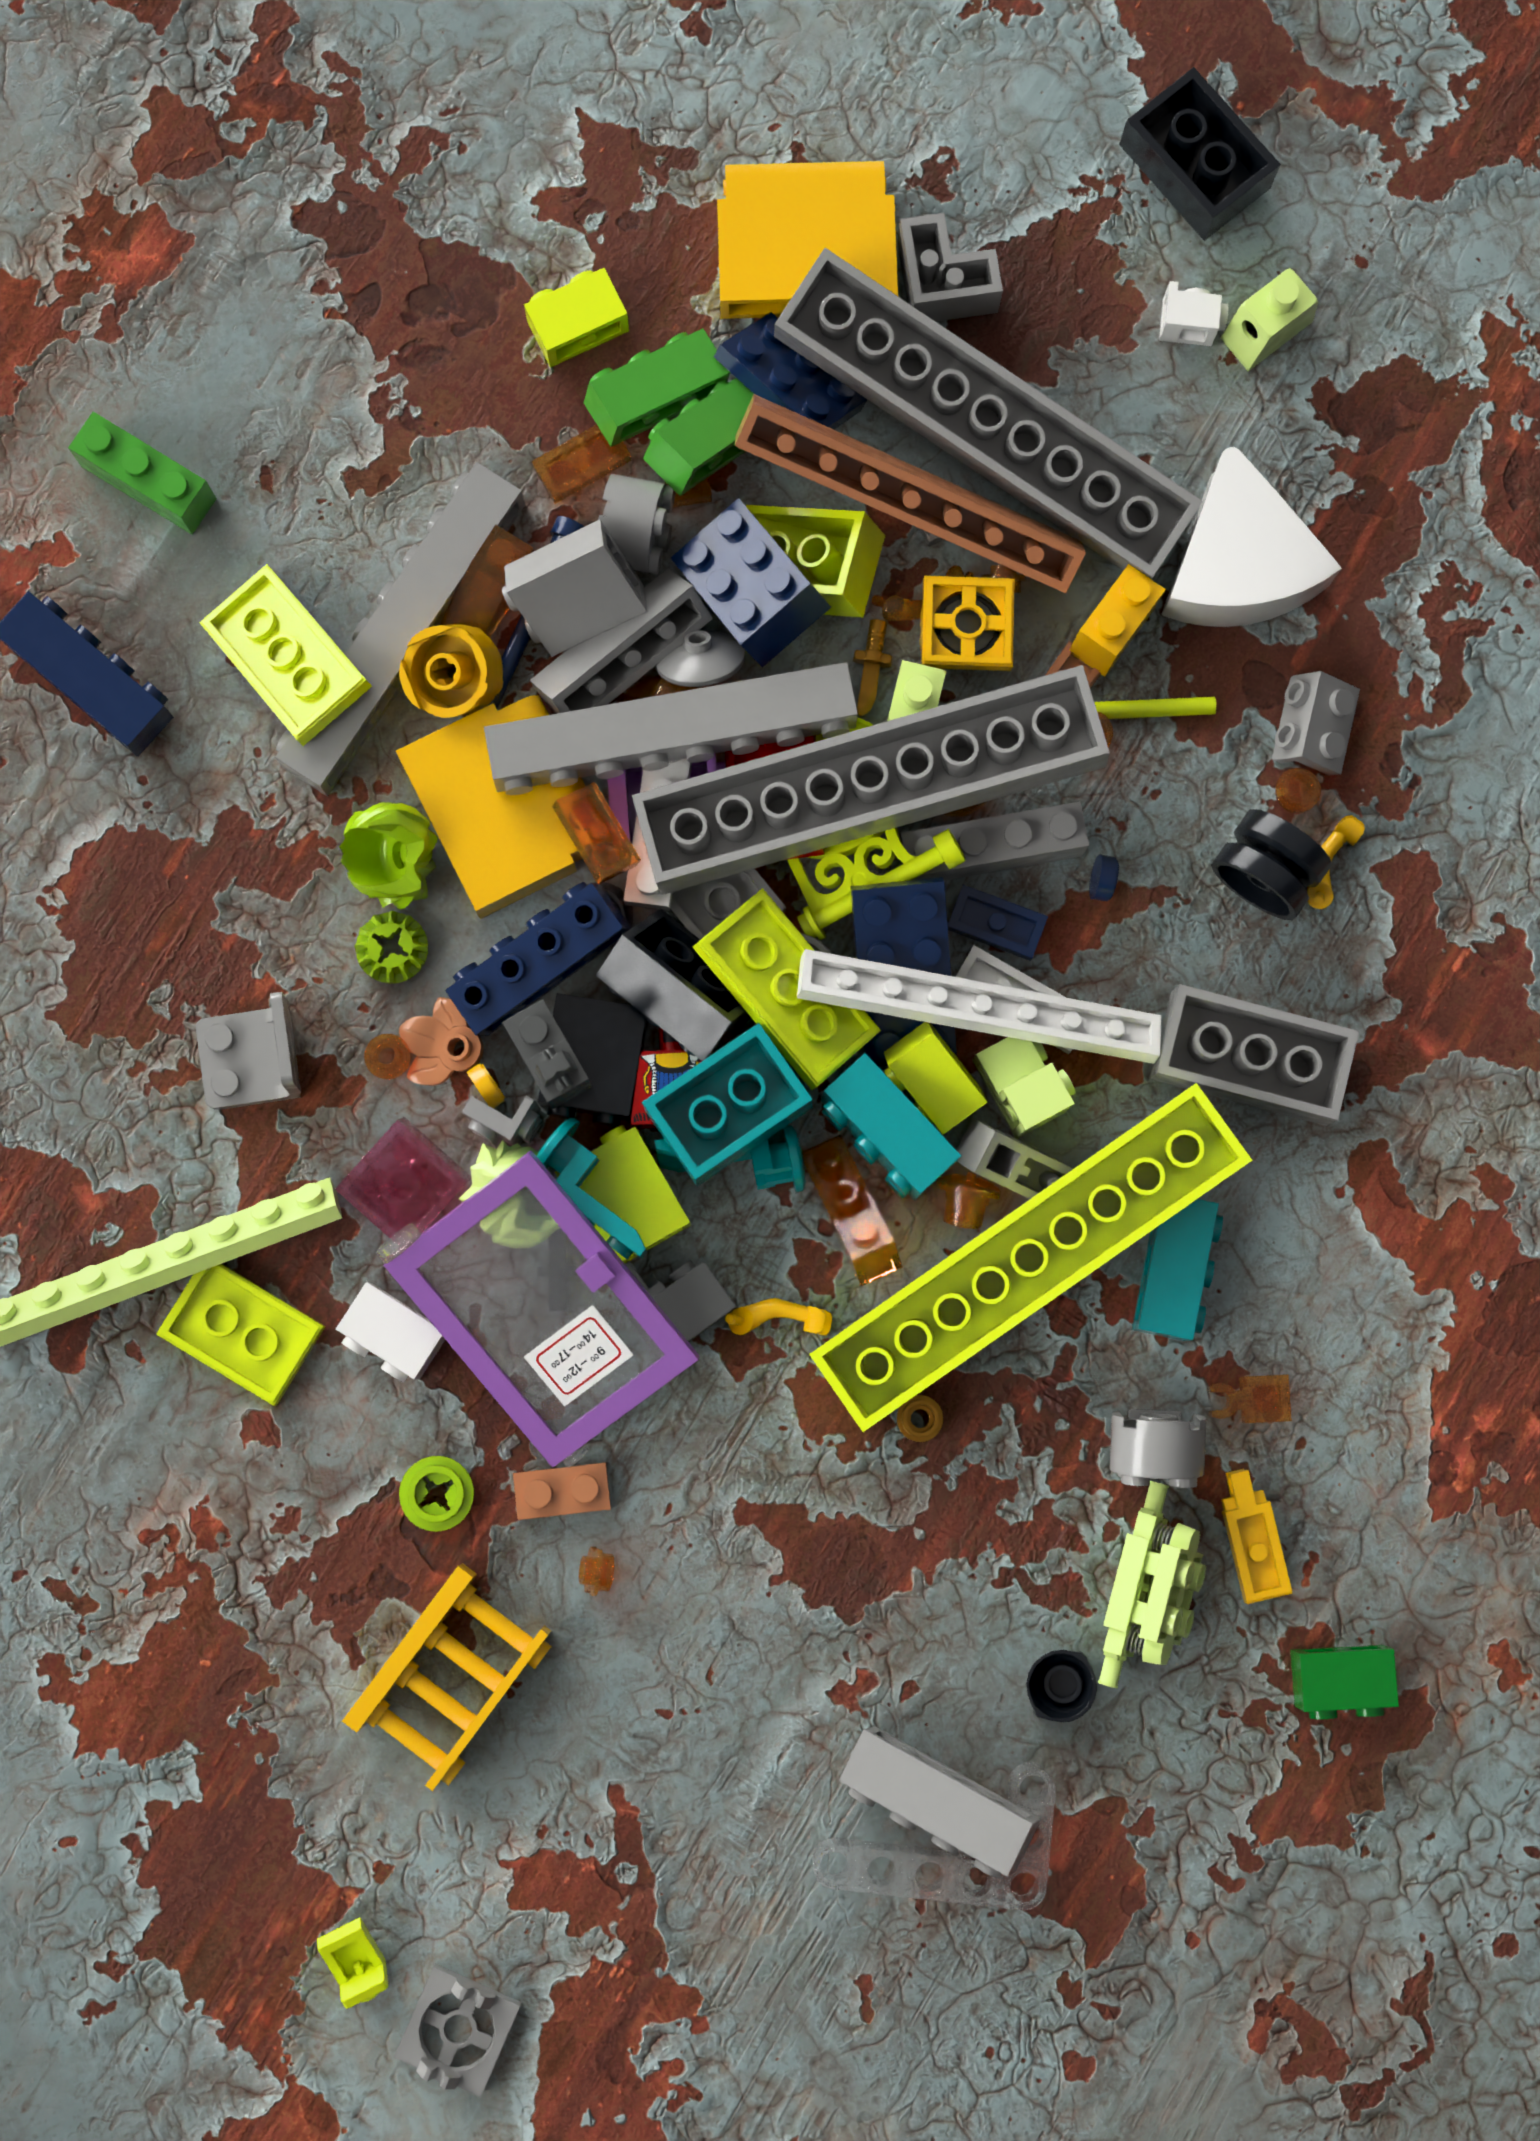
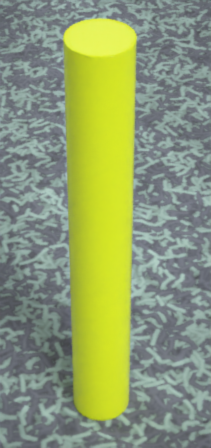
M1215 697L1094 702L1100 720L1216 714Z

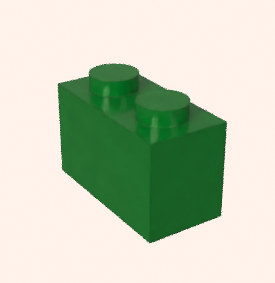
M1385 1645L1290 1650L1294 1707L1303 1712H1309L1310 1719L1338 1718L1337 1710L1350 1709L1356 1710V1716L1376 1717L1385 1715L1384 1708L1399 1707L1393 1648Z

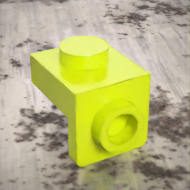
M361 1917L317 1939L318 1951L339 1984L341 2002L346 2009L360 2002H368L388 1988L386 1959Z

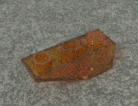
M841 1135L803 1151L806 1171L860 1286L903 1268L895 1240Z

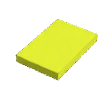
M219 1264L193 1274L156 1335L269 1404L277 1406L326 1326L224 1264Z

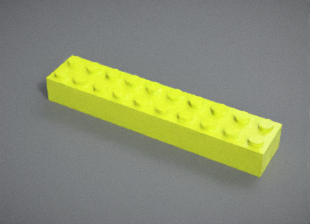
M1195 1083L809 1355L862 1432H864L1247 1165L1252 1159L1199 1085Z

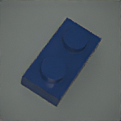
M963 884L948 922V930L1031 961L1048 916Z

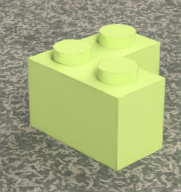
M1007 1037L977 1053L972 1061L1011 1132L1018 1139L1064 1114L1075 1104L1071 1096L1076 1094V1091L1069 1076L1063 1069L1057 1072L1053 1063L1044 1065L1043 1061L1047 1060L1048 1057L1042 1043Z

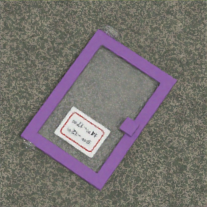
M532 1150L422 1234L413 1223H409L391 1236L375 1252L384 1263L383 1266L552 1468L561 1461L566 1467L576 1464L588 1452L585 1443L699 1360V1354Z

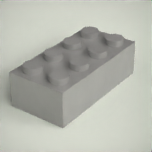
M1179 984L1170 994L1161 1030L1160 1057L1153 1064L1149 1079L1188 1089L1197 1083L1204 1094L1327 1126L1339 1119L1359 1031Z

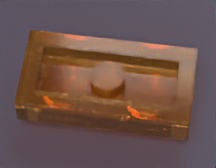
M596 424L531 462L533 469L554 504L632 460L631 454L624 442L622 441L610 447Z
M595 782L555 801L552 808L598 885L636 867L641 861Z

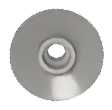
M710 630L692 631L684 637L683 644L656 665V670L664 680L675 685L685 687L709 686L725 681L735 675L745 662V650L734 636L727 633Z

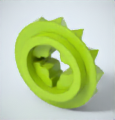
M393 910L373 915L364 926L360 927L359 935L354 945L358 963L364 972L376 981L387 984L401 983L414 977L424 966L428 955V939L422 926L410 915ZM399 934L398 944L408 956L405 957L401 954L398 956L391 953L388 958H385L380 963L383 959L384 949L376 938L391 940L395 935Z
M431 1456L417 1461L407 1470L400 1484L399 1500L404 1514L414 1525L428 1531H444L458 1525L467 1516L472 1508L475 1488L468 1470L457 1461L443 1456ZM427 1476L436 1485H441L444 1482L448 1483L451 1480L454 1482L449 1487L450 1490L445 1493V1498L448 1501L447 1505L450 1507L449 1511L445 1505L442 1506L437 1501L431 1504L428 1503L423 1507L421 1506V1503L426 1500L425 1497L430 1493L427 1486L428 1482L424 1477Z

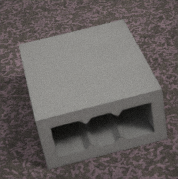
M601 519L504 566L506 586L502 587V593L507 605L513 612L520 611L525 619L526 629L533 642L536 644L541 642L551 657L647 612L643 584Z

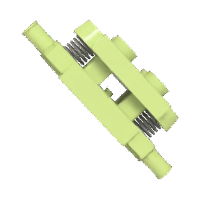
M1150 1481L1144 1508H1141L1138 1512L1133 1534L1127 1533L1103 1625L1109 1627L1103 1648L1105 1659L1098 1683L1112 1688H1118L1117 1685L1123 1662L1126 1661L1127 1657H1133L1134 1653L1142 1654V1662L1159 1665L1167 1664L1173 1645H1180L1182 1637L1187 1638L1191 1632L1194 1611L1189 1609L1194 1591H1200L1205 1578L1206 1566L1201 1564L1203 1554L1197 1552L1200 1531L1181 1523H1177L1175 1527L1167 1526L1168 1520L1163 1518L1162 1510L1169 1486ZM1167 1532V1534H1166V1539H1165V1543L1163 1544L1164 1536H1165V1533ZM1171 1533L1169 1545H1167V1541ZM1138 1638H1140L1139 1645H1138V1648H1137V1650H1136L1137 1641H1138ZM1142 1639H1144V1643H1143V1646H1142V1650H1141V1652H1140V1646H1141V1643H1142Z

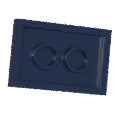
M772 312L721 343L714 355L718 362L754 394L833 430L861 412L868 400L774 337V324L778 317Z

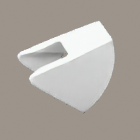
M1229 447L1223 451L1216 470L1211 474L1202 498L1203 502L1195 517L1162 616L1184 623L1213 627L1242 626L1270 620L1288 613L1313 599L1330 586L1342 568L1239 449Z

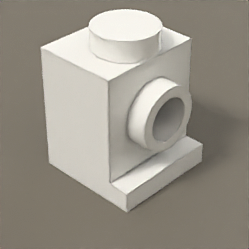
M1170 281L1163 297L1159 341L1212 346L1217 332L1225 331L1228 318V304L1221 303L1222 295L1210 294L1208 290L1203 288H1189L1185 291H1179V282Z

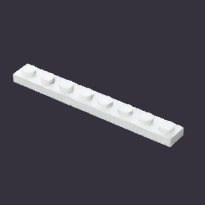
M804 949L800 958L797 999L1152 1064L1160 1057L1161 1015Z

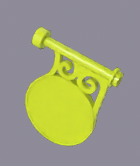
M857 717L856 728L849 729V732L873 726V724ZM822 734L816 735V742L827 739L823 738ZM896 827L824 848L825 855L807 857L822 859L816 865L815 876L824 888L834 889L840 885L836 891L829 894H822L815 890L800 858L788 859L789 866L808 903V906L803 908L804 913L797 916L804 933L822 940L826 938L823 928L852 913L850 886L913 880L944 862L949 870L965 862L966 858L950 829L948 828L932 837L936 846L918 856H912L907 852L900 840ZM884 832L886 834L887 840L885 838L880 837ZM882 849V856L879 857L877 854L872 856V862L877 868H888L893 863L895 855L903 864L883 875H876L869 871L866 859L871 851ZM854 854V863L847 856ZM832 868H843L845 876L842 884L838 874L827 877V873Z

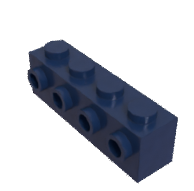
M28 591L0 621V640L129 751L139 757L174 718L164 706L169 699L150 682L147 681L141 687L130 676L135 670L117 654L113 653L109 659L97 649L101 642L84 626L80 624L75 630L63 620L68 614L51 598L46 596L40 601Z
M585 882L577 884L562 896L565 902L552 912L549 909H545L537 913L526 922L528 930L515 939L512 936H508L500 940L489 950L492 955L480 965L473 962L453 976L455 983L445 991L475 1035L489 1036L503 1025V1021L529 1007L618 942L622 934L631 929V926L602 885L590 883L587 886Z

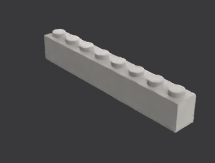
M477 462L469 473L464 471L457 478L451 492L453 497L445 509L438 508L428 522V534L420 545L414 544L408 550L402 562L404 569L396 581L390 580L385 584L377 598L378 607L370 619L367 617L363 618L353 632L352 640L354 642L345 655L372 687L306 745L302 746L288 729L277 743L276 751L278 753L275 758L282 768L327 797L402 688L399 677L400 662L404 658L411 638L421 630L446 623L525 506L522 490Z
M844 662L485 726L484 732L496 791H505L507 795H521L532 791L535 785L551 783L553 787H565L577 783L580 777L596 775L599 779H610L622 775L625 769L642 766V770L654 771L667 767L669 761L687 758V761L690 763L704 762L712 759L714 753L732 750L733 754L743 755L757 751L759 745L777 742V745L781 747L793 746L805 740L804 737L822 734L823 738L828 739L849 733V729L856 728L858 713L848 664Z

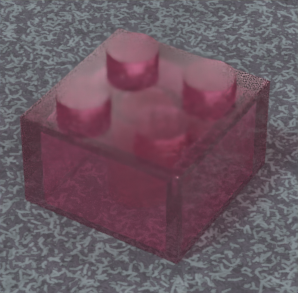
M402 1117L389 1128L335 1190L404 1250L420 1237L472 1178L409 1120Z

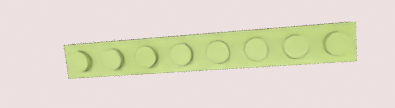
M330 1177L316 1183H308L292 1192L273 1199L260 1201L252 1207L228 1216L217 1217L204 1225L185 1232L172 1234L164 1240L140 1249H132L121 1256L97 1265L87 1266L76 1273L52 1282H44L33 1289L12 1297L0 1299V1347L342 1219L336 1188Z

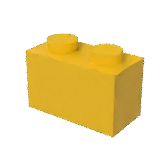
M1128 564L1079 630L1069 649L1073 652L1071 654L1091 668H1096L1105 677L1154 611L1166 589Z

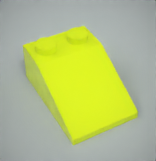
M746 505L831 606L823 615L864 617L885 539L884 533L865 511Z

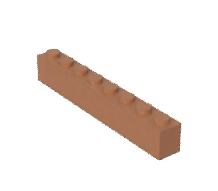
M753 394L735 436V446L1063 593L1067 592L1086 554L1081 541L756 394Z

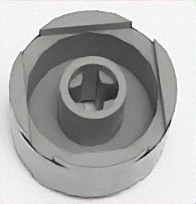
M611 474L602 498L607 503L603 515H599L598 520L601 519L634 571L659 574L663 551L667 552L670 544L672 525L666 524L667 513L672 512L676 492L666 483Z
M1128 1409V1419H1124L1119 1411H1113L1111 1418L1110 1470L1117 1473V1476L1121 1477V1483L1125 1485L1148 1486L1150 1485V1478L1169 1479V1486L1197 1487V1478L1204 1476L1206 1417L1193 1413V1422L1181 1421V1411Z

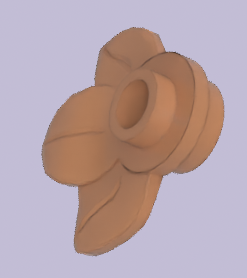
M439 997L437 999L432 1017H412L399 1027L402 1043L409 1052L416 1055L407 1073V1079L413 1083L426 1086L443 1084L454 1071L465 1072L470 1070L480 1062L483 1056L481 1037L475 1035L472 1029L469 1028V1025L449 998ZM462 1040L464 1042V1050L460 1055L455 1056L454 1047L458 1041Z

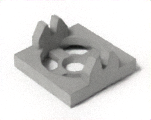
M435 1963L394 2058L417 2068L416 2072L425 2081L435 2079L440 2082V2087L443 2089H456V2087H459L481 2097L522 2002ZM449 1994H454L462 2001L460 2008L452 2009L446 2014L431 2007L435 2001ZM476 2007L488 2009L493 2021V2035L478 2029L477 2020L473 2015ZM462 2015L469 2019L472 2025V2033L468 2039L456 2042L447 2036L445 2024L450 2017ZM423 2022L439 2029L440 2037L444 2042L437 2060L431 2056L424 2044L422 2034ZM473 2044L486 2050L484 2056L471 2065L450 2067L457 2049Z

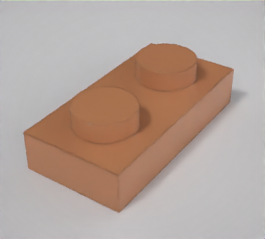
M607 1462L513 1473L518 1520L611 1509Z

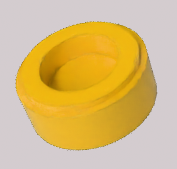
M479 1063L466 1071L488 1106L494 1109L505 1101L506 1097L484 1064Z

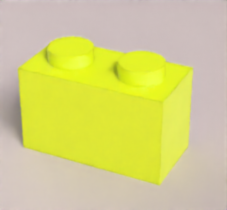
M605 268L595 272L591 270L581 272L573 277L569 284L556 290H542L530 299V302L524 304L527 323L550 368L629 332L628 313Z
M922 1023L884 1051L889 1066L884 1070L886 1076L901 1092L905 1089L908 1090L916 1100L913 1103L914 1106L931 1124H935L942 1135L988 1103L980 1085L931 1023Z

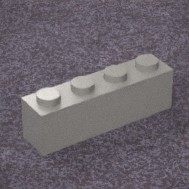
M666 569L644 587L647 612L567 649L530 679V682L551 712L558 714L608 705L669 653L683 644L684 637L688 633L700 630L713 618L693 585L671 569Z
M1081 801L900 833V840L907 852L912 856H918L935 847L936 845L932 837L949 828L966 858L965 862L949 870L944 862L913 880L943 877V880L946 881L1082 857L1089 847Z
M876 1726L863 1729L839 1779V1782L850 1787L848 1794L857 1801L868 1806H874L876 1802L891 1810L892 1812L889 1817L896 1823L911 1830H915L919 1826L933 1834L931 1841L935 1845L953 1854H957L958 1850L963 1851L975 1858L973 1865L995 1878H1000L1001 1874L1008 1877L1017 1871L1041 1821V1818Z

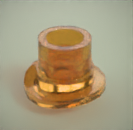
M975 1173L946 1175L940 1177L937 1182V1188L946 1191L943 1221L961 1228H982L986 1206L989 1205L990 1199L999 1200L1001 1196V1191L998 1187L976 1177Z

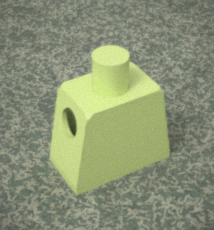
M1288 268L1239 307L1220 339L1246 370L1250 371L1313 322L1318 300L1295 271ZM1247 329H1256L1258 337L1254 338L1251 336Z
M902 660L887 721L938 707L946 671Z

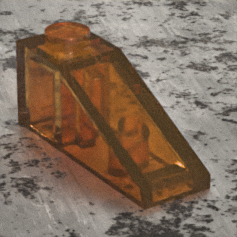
M495 524L472 559L440 625L463 624L477 627L483 630L490 638L509 609L502 593V587L506 586L504 566L534 552V547Z

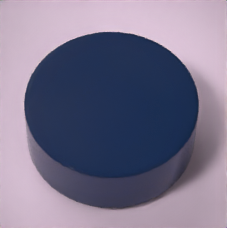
M1101 854L1096 857L1090 877V899L1107 902L1112 898L1119 874V862L1116 857Z

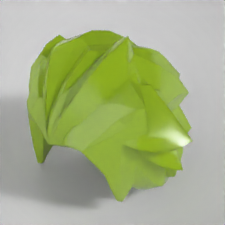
M381 802L369 807L365 811H356L345 827L343 834L345 839L339 846L343 853L341 863L349 871L347 876L352 885L361 893L368 895L369 898L378 897L382 907L393 903L398 909H404L412 901L426 899L428 897L426 877L436 868V864L432 859V850L438 841L437 835L429 829L430 821L416 808L403 803Z

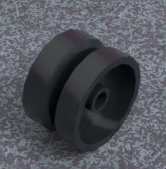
M1250 809L1234 830L1238 843L1227 842L1212 862L1211 867L1224 885L1252 906L1277 918L1294 920L1309 900L1305 887H1316L1332 866L1330 857L1316 841L1290 822L1262 810Z

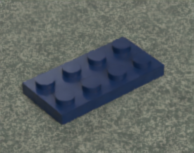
M943 877L850 886L856 959L951 976L945 883ZM865 1011L881 1031L864 1045V1053L877 1066H887L884 1051L924 1022ZM931 1023L957 1056L955 1027Z

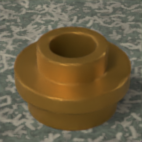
M916 1395L899 1407L897 1425L906 1438L916 1442H925L934 1438L941 1430L943 1413L935 1400L924 1395ZM918 1409L924 1410L928 1415L927 1424L921 1428L915 1427L911 1422L912 1413Z

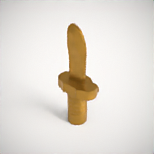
M871 619L869 622L866 650L854 651L853 662L864 665L857 704L859 716L866 715L875 703L880 667L890 668L892 666L893 656L882 653L887 622L879 619Z

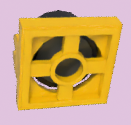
M924 576L919 641L921 664L939 669L1011 671L1013 668L1015 579ZM956 592H962V594L954 595L942 603V601L950 595ZM976 593L983 594L985 597L993 601V603L999 610V614L989 601H987L979 595H976Z

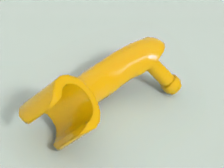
M1347 815L1339 821L1332 834L1321 845L1331 861L1345 842L1352 846L1356 844L1364 834V824L1352 815ZM1330 869L1316 887H1307L1309 896L1307 902L1315 909L1327 908L1334 899Z
M769 1298L734 1309L726 1315L725 1321L733 1333L744 1335L770 1319L789 1318L804 1322L803 1331L826 1336L830 1332L833 1317L829 1311L804 1306L779 1298Z

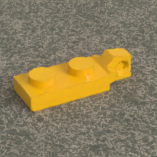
M1240 1469L1225 1473L1231 1497L1221 1499L1224 1509L1222 1514L1244 1603L1251 1604L1292 1594L1271 1502L1266 1500L1264 1490L1253 1491L1249 1470Z

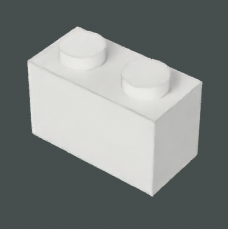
M369 1282L364 1284L336 1327L337 1331L345 1335L342 1341L343 1345L364 1358L369 1351L384 1360L380 1368L403 1383L408 1376L414 1380H420L445 1341L444 1337L429 1319Z

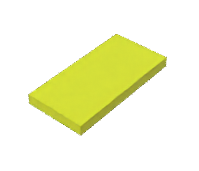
M268 564L199 622L302 746L306 745L372 687Z
M763 888L692 946L756 1024L760 1023L779 1052L811 1090L817 1088L881 1031L863 1010L797 999L800 958L804 949H814Z

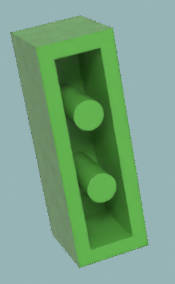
M703 328L690 335L686 332L677 334L664 347L654 352H650V350L641 351L633 356L626 365L615 370L612 368L603 369L590 379L584 405L610 447L654 427L665 418L669 420L679 415L681 410L693 399L702 401L708 397L711 390L719 382L725 379L728 381L731 372L714 358L717 349Z
M737 378L730 382L726 379L722 380L711 390L708 397L702 401L693 399L681 410L676 418L671 421L665 418L655 425L648 435L651 442L643 460L679 496L683 495L746 452L735 446V436L754 393Z
M94 411L68 447L81 467L192 535L217 499L205 479Z

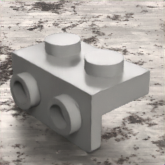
M1322 671L1293 675L1285 692V703L1279 729L1275 736L1272 759L1279 763L1297 761L1328 776L1341 774L1360 689Z
M473 1096L470 1097L462 1111L471 1121L468 1128L474 1134L495 1146L500 1139L512 1146L517 1143L521 1145L523 1140L530 1144L543 1123V1119L539 1118L541 1108L529 1096L524 1098L512 1119Z

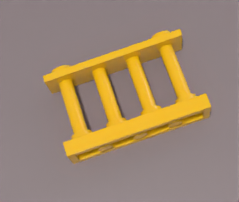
M463 1563L457 1566L342 1720L344 1724L356 1733L366 1723L372 1728L378 1725L433 1767L436 1771L425 1785L432 1791L440 1781H443L448 1786L466 1763L459 1755L525 1666L528 1664L535 1669L552 1647L545 1641L551 1632L545 1625L533 1638L476 1595L477 1589L471 1585V1582L477 1576V1573ZM453 1607L459 1612L464 1609L522 1653L506 1677L446 1632L449 1627L443 1624L442 1621ZM424 1646L429 1650L435 1647L494 1692L477 1716L418 1671L420 1666L413 1660ZM395 1684L401 1689L407 1686L465 1731L449 1754L445 1753L389 1710L391 1704L384 1699Z

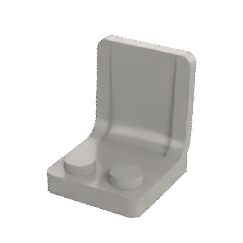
M283 992L270 993L271 1008L202 1018L197 1022L196 1035L205 1102L210 1108L222 1110L300 1098L301 1087L290 1005Z

